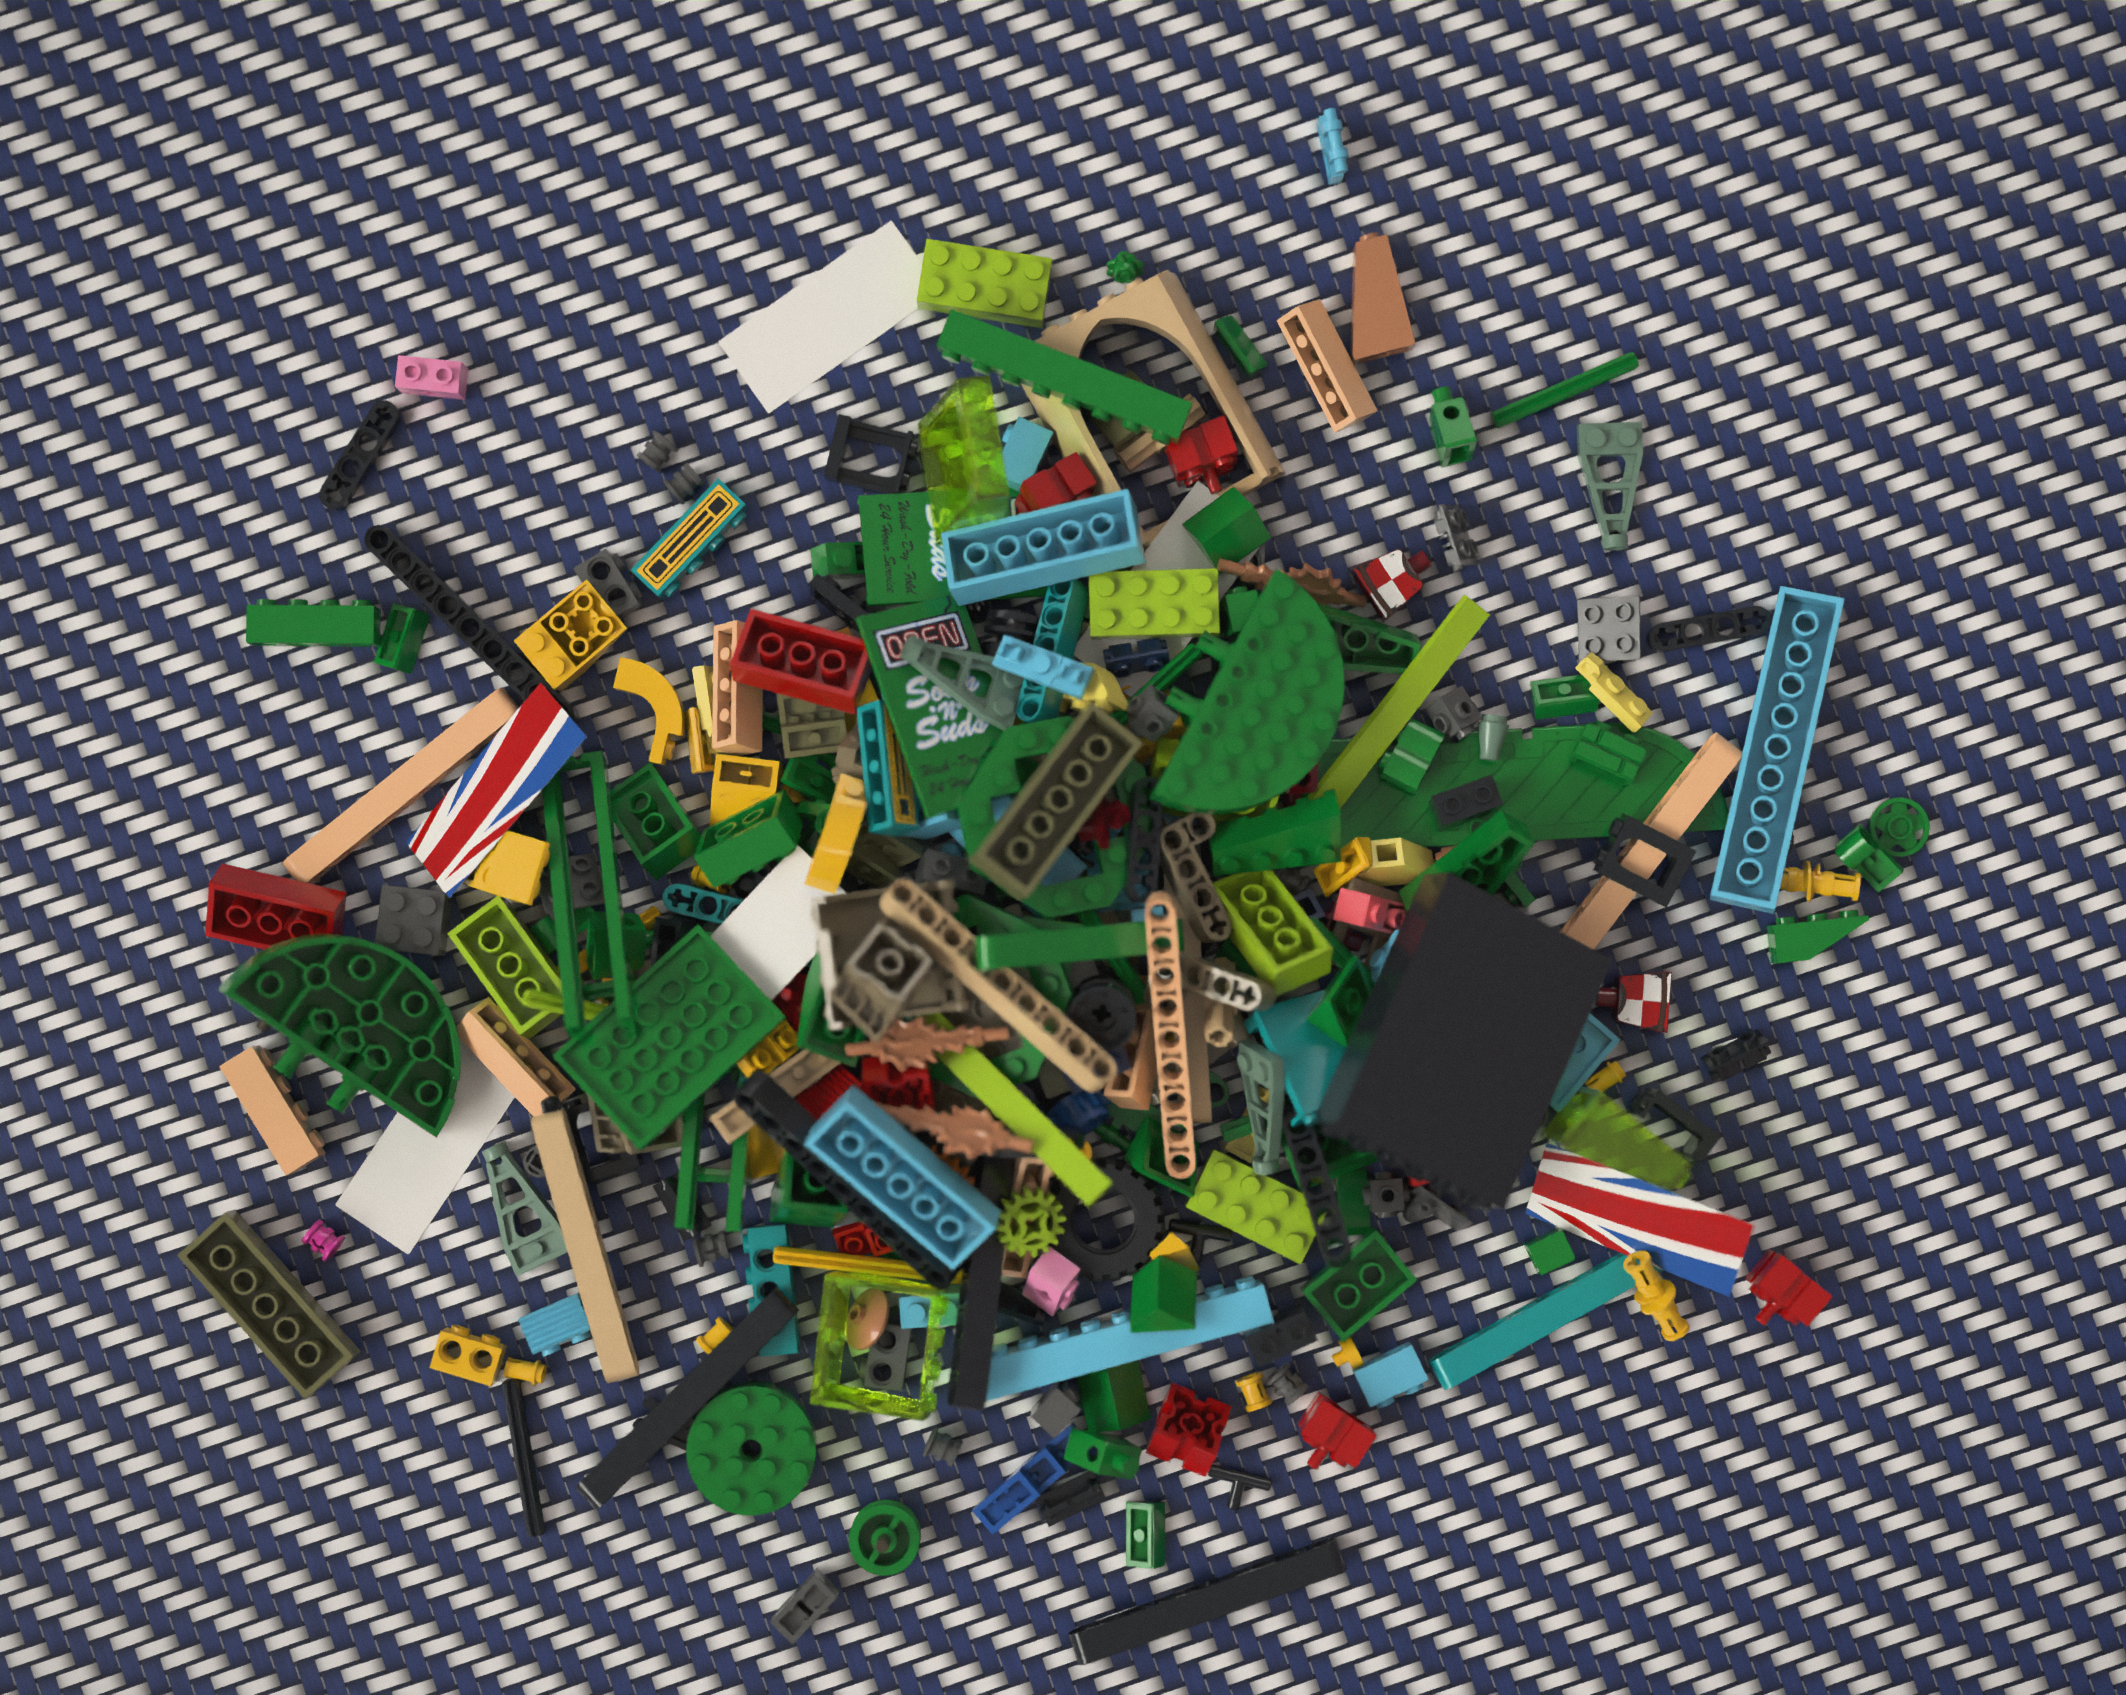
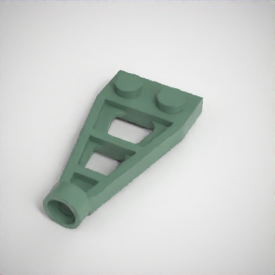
M1642 422L1578 424V459L1602 536V549L1605 551L1628 549L1627 530L1643 457ZM1611 456L1623 457L1625 469L1622 479L1619 482H1604L1597 468V459L1599 457ZM1603 491H1621L1623 493L1622 510L1619 514H1608L1605 512L1602 499ZM1611 531H1617L1619 533L1609 535Z
M914 635L908 637L900 654L901 659L910 662L913 667L977 718L1002 730L1013 726L1024 678L993 667L994 657L929 643ZM941 657L960 664L955 681L938 672L937 665ZM969 670L984 671L991 675L992 681L986 698H979L966 687L965 680Z
M1249 1038L1238 1042L1239 1054L1237 1056V1063L1241 1071L1256 1149L1252 1157L1253 1171L1256 1174L1269 1175L1279 1170L1278 1159L1285 1092L1283 1059ZM1257 1082L1269 1089V1104L1260 1099ZM1264 1118L1268 1120L1267 1131Z
M506 1141L482 1151L487 1162L486 1167L503 1249L516 1277L567 1253L557 1213L512 1157ZM499 1158H501V1159H502V1163H501V1164H497V1161H496V1160L499 1159ZM510 1177L517 1180L524 1192V1198L514 1204L507 1202L502 1188L503 1181ZM523 1206L533 1209L542 1222L539 1231L526 1237H522L517 1233L514 1221L516 1210Z

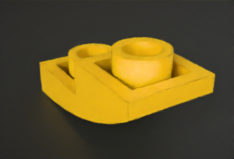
M785 1020L747 1056L742 1058L737 1064L746 1077L755 1070L765 1072L768 1075L779 1064L786 1061L800 1049L796 1047L797 1033Z

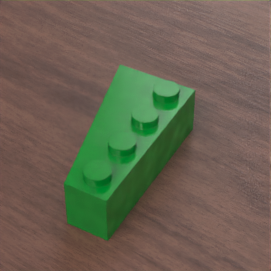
M1316 602L1334 631L1340 648L1344 670L1403 674L1420 652L1421 644L1417 634Z
M1335 789L1324 791L1323 797L1310 801L1308 797L1295 800L1296 805L1277 810L1275 806L1265 809L1264 813L1254 818L1245 815L1216 824L1213 835L1208 838V852L1213 876L1341 862V813Z
M1499 811L1399 890L1406 911L1409 909L1423 875L1451 873L1484 892L1493 895L1535 844L1527 825L1506 812Z

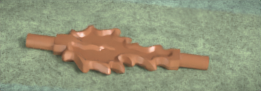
M1220 559L1217 564L1218 571L1239 576L1241 581L1247 583L1256 582L1254 588L1258 590L1264 588L1270 575L1274 572L1265 564L1256 566L1246 561L1244 564ZM1305 562L1302 569L1291 567L1288 573L1283 569L1280 570L1303 587L1318 603L1327 606L1329 604L1340 606L1341 603L1359 608H1364L1366 605L1367 597L1346 591L1344 587H1341V579H1333L1330 568L1316 570Z
M921 1016L910 1022H904L902 1018H898L878 1043L870 1038V1041L846 1043V1055L871 1054L872 1057H879L882 1064L891 1061L903 1072L910 1065L925 1068V1061L937 1063L934 1052L943 1054L945 1050H952L962 1054L964 1046L967 1045L979 1047L984 1046V1042L1010 1039L1009 1028L1006 1026L983 1029L982 1026H974L969 1029L966 1024H963L953 1031H947L945 1027L937 1030L939 1025L937 1023L925 1025L926 1016Z
M876 1103L900 1125L910 1126L912 1132L930 1130L931 1135H940L936 1141L948 1143L944 1149L946 1153H967L968 1160L974 1159L983 1152L991 1156L996 1149L1006 1150V1148L1026 1153H1031L1033 1150V1140L1011 1135L1010 1131L1004 1130V1122H994L989 1109L979 1112L969 1105H965L964 1110L953 1106V1114L950 1116L945 1111L942 1114L935 1113L927 1105L923 1107L922 1111H917L911 1106L902 1105L901 1108Z

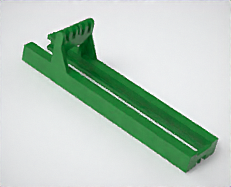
M602 750L583 753L581 754V759H575L574 756H570L542 789L547 843H550L548 849L550 851L549 867L565 1028L571 1038L587 1035L584 1001L596 1003L599 1000L601 1004L606 1005L607 1001L611 1003L615 1000L618 1028L636 1027L631 984L636 980L627 951L608 767ZM591 767L613 980L585 984L580 971L560 772Z
M706 932V933H707L709 936H711L714 932ZM740 1068L738 1071L737 1090L743 1084L740 1081V1077L745 1076ZM704 1094L684 1112L675 1228L694 1230L698 1181L702 1183H729L725 1232L742 1233L746 1185L751 1186L752 1182L749 1160L751 1129L733 1141L731 1169L700 1167Z

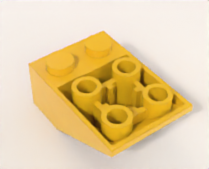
M586 579L517 637L514 642L554 690L563 691L586 672L628 628Z
M716 754L712 783L710 826L779 792L783 763L773 760Z
M507 830L462 884L532 906L533 899L538 896L541 884L539 879L542 869L549 861L550 851L548 849L550 843Z

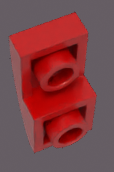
M862 1221L833 1229V1236L840 1253L864 1255L873 1252L874 1257L893 1251Z

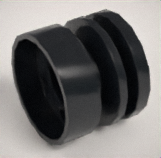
M1017 609L987 610L986 619L998 625L984 626V632L997 639L996 642L981 643L980 648L983 655L995 657L1004 635L1033 645L1040 617L1034 613Z
M1094 975L1082 980L1073 989L1074 995L1068 1006V1020L1106 1053L1120 1049L1130 1040L1135 1029V999L1130 988L1120 979L1110 975ZM1100 1004L1106 1005L1107 1011L1104 1012L1103 1016L1097 1015V1009H1099Z

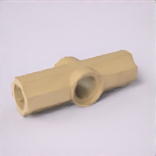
M1190 393L1183 398L1192 402V408L1183 431L1191 429L1206 417V413L1200 403ZM1142 430L1120 448L1114 449L1118 460L1130 473L1158 453L1160 455L1165 452V445L1153 440V434Z
M1226 957L1215 958L1212 962L1237 971L1235 962L1229 961ZM1228 979L1225 983V989L1227 993L1230 990V982ZM1203 995L1204 1035L1206 1042L1212 1043L1215 1047L1227 1046L1228 1042L1234 1040L1235 1015L1239 1014V1008Z

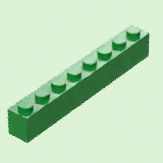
M952 309L949 312L937 343L938 351L942 352L941 357L950 362L959 364L960 360L972 364L971 369L981 374L989 375L990 372L1002 376L1001 380L1009 385L1019 387L1020 383L1032 387L1031 392L1040 397L1049 399L1050 395L1063 399L1061 404L1071 409L1079 410L1080 407H1084L1092 411L1091 415L1102 421L1109 422L1110 418L1122 422L1121 427L1130 432L1139 434L1140 430L1151 433L1153 434V440L1164 445H1170V442L1178 444L1192 408V402Z

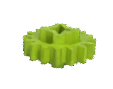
M1024 1186L1023 1194L1020 1195L1015 1190H1012L1013 1199L1011 1201L1004 1198L1001 1200L1005 1208L1001 1210L999 1217L1001 1221L997 1223V1231H1002L997 1237L1002 1243L1006 1242L1005 1247L1008 1251L1012 1252L1016 1249L1020 1257H1023L1026 1251H1029L1034 1258L1037 1256V1250L1040 1248L1045 1253H1048L1047 1244L1051 1242L1057 1245L1059 1242L1055 1238L1056 1233L1062 1234L1065 1231L1059 1225L1060 1222L1066 1220L1064 1214L1059 1212L1063 1208L1059 1201H1054L1055 1197L1050 1191L1044 1195V1191L1039 1186L1035 1188L1033 1193L1028 1186ZM1050 1215V1221H1049V1225H1048V1227H1047V1226H1046V1219H1047L1048 1216ZM1012 1216H1013V1217H1014V1224H1013V1226L1011 1227V1229H1012V1232H1011V1230H1010V1221H1011V1218H1012ZM1028 1219L1034 1221V1223H1032V1224L1025 1223V1222H1026Z

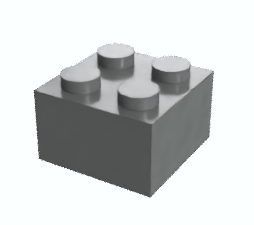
M382 885L375 943L394 951L445 956L452 896L449 898L443 891Z

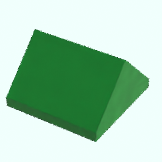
M1235 487L1226 491L1182 523L1184 529L1213 568H1217L1220 559L1238 563L1271 539L1254 506Z
M1353 955L1338 970L1306 1019L1344 1047H1347L1372 991L1359 956Z
M1150 1117L1145 1118L1123 1160L1139 1173L1190 1198L1195 1195L1199 1142L1194 1140L1195 1169L1193 1173L1186 1178H1175L1170 1175L1166 1167L1163 1124ZM1170 1128L1172 1132L1180 1134V1132ZM1176 1155L1172 1160L1177 1164H1184L1189 1159L1185 1155Z
M1159 1255L1134 1274L1132 1281L1131 1333L1196 1329L1197 1272Z
M1138 1360L1076 1377L1089 1431H1119L1151 1419Z

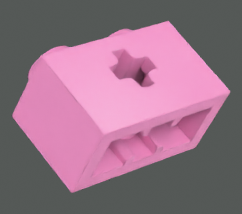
M398 355L395 387L403 394L465 400L469 369L462 362Z
M1049 1246V1252H1044L1031 1268L1022 1295L1053 1317L1059 1308L1064 1311L1075 1297L1073 1293L1080 1284L1076 1280L1080 1268Z

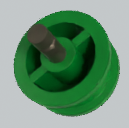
M892 1499L876 1500L863 1507L856 1515L849 1533V1548L854 1560L865 1571L880 1576L897 1574L906 1569L916 1557L921 1541V1528L914 1512L905 1504Z

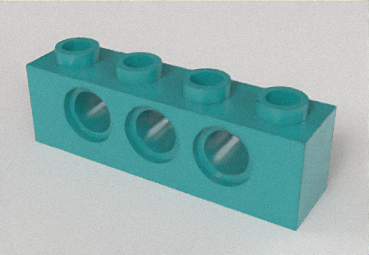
M776 1223L748 1227L747 1234L742 1236L744 1253H749L751 1266H746L747 1285H753L754 1298H749V1313L767 1297L762 1290L763 1284L767 1281L776 1283L779 1289L796 1306L792 1265L775 1263L772 1266H766L759 1259L761 1250L769 1249L774 1251L775 1246L790 1247L788 1224ZM797 1314L759 1351V1357L794 1354L800 1351Z

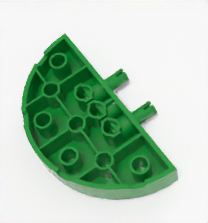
M1278 569L1267 580L1234 643L1228 644L1210 634L1207 630H1204L1200 640L1197 642L1195 648L1219 660V665L1221 666L1205 696L1200 700L1178 689L1175 685L1169 693V697H1167L1164 704L1189 716L1190 723L1151 792L1149 799L1179 811L1207 813L1209 815L1230 814L1248 810L1276 798L1296 784L1313 768L1330 744L1339 722L1344 699V669L1340 648L1329 621L1316 601L1303 587Z
M340 934L306 935L285 940L255 954L241 964L219 987L218 990L290 1039L288 1042L291 1044L273 1068L291 1079L292 1074L305 1056L313 1054L343 1075L341 1078L344 1080L329 1101L326 1102L335 1110L344 1114L359 1090L362 1092L366 1090L421 1129L437 1138L449 1117L455 1101L454 1095L457 1082L460 1079L461 1068L460 1043L449 1007L445 1004L434 983L411 961L391 949L353 936Z

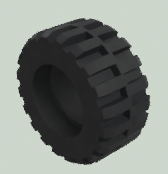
M1097 1157L1096 1159H1091L1090 1162L1113 1183L1109 1190L1123 1195L1133 1209L1134 1225L1131 1234L1122 1244L1111 1249H1097L1082 1241L1075 1230L1073 1220L1076 1206L1081 1199L1059 1178L1051 1187L1050 1192L1055 1197L1054 1201H1059L1063 1207L1059 1212L1064 1214L1066 1220L1060 1222L1059 1225L1065 1231L1062 1234L1056 1233L1055 1238L1059 1242L1057 1245L1051 1242L1048 1245L1080 1268L1078 1277H1086L1095 1282H1102V1280L1114 1282L1121 1280L1122 1277L1136 1274L1142 1266H1146L1152 1260L1150 1253L1161 1243L1162 1235L1165 1231V1211L1160 1194L1149 1177L1139 1173L1124 1160ZM1049 1215L1048 1218L1046 1219V1226H1047V1227H1048V1225H1049L1050 1215Z

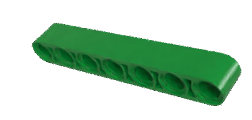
M1182 918L1176 919L1179 951H1185ZM1146 922L974 937L978 971L1148 954ZM1158 936L1154 940V943L1159 947H1167L1172 942L1167 936Z

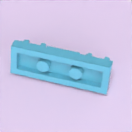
M1007 635L1003 636L992 662L995 668L1081 700L1094 673L1093 667Z

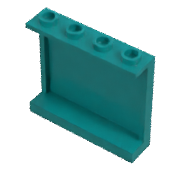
M1324 990L1274 1004L1267 1010H1255L1244 1022L1249 1034L1260 1032L1267 1049L1283 1059L1284 1085L1298 1114L1290 1122L1292 1126L1305 1123V1126L1316 1124L1313 1120L1346 1047L1340 1045L1306 1020Z

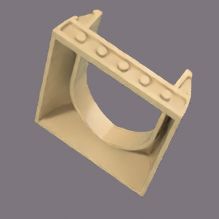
M1165 270L1144 282L1142 278H1139L1129 283L1125 287L1126 291L1115 297L1114 293L1103 297L1097 302L1098 307L1088 312L1086 309L1079 310L1069 317L1070 322L1061 327L1058 324H1054L1041 332L1042 337L1035 340L1037 343L1080 359L1087 342L1102 325H1135L1162 335L1182 350L1193 363L1222 416L1224 415L1229 429L1254 472L1217 493V495L1221 496L1232 487H1235L1243 496H1246L1286 474L1175 273ZM1021 383L1044 427L1053 431L1052 441L1061 458L1064 459L1077 452L1097 482L1094 491L1091 493L1092 496L1095 497L1120 491L1121 488L1082 418L1080 409L1074 410L1061 404L1063 399L1050 395L1049 399L1040 397L1031 392L1032 387ZM1167 521L1144 532L1139 523L1144 551L1149 547Z

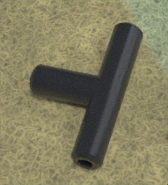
M1171 1219L1168 1227L1170 1232L1193 1236L1190 1251L1196 1263H1200L1202 1260L1205 1238L1230 1242L1233 1233L1230 1229Z
M1212 1464L1208 1471L1209 1477L1232 1482L1227 1507L1232 1510H1239L1245 1486L1270 1491L1272 1486V1479L1222 1466Z

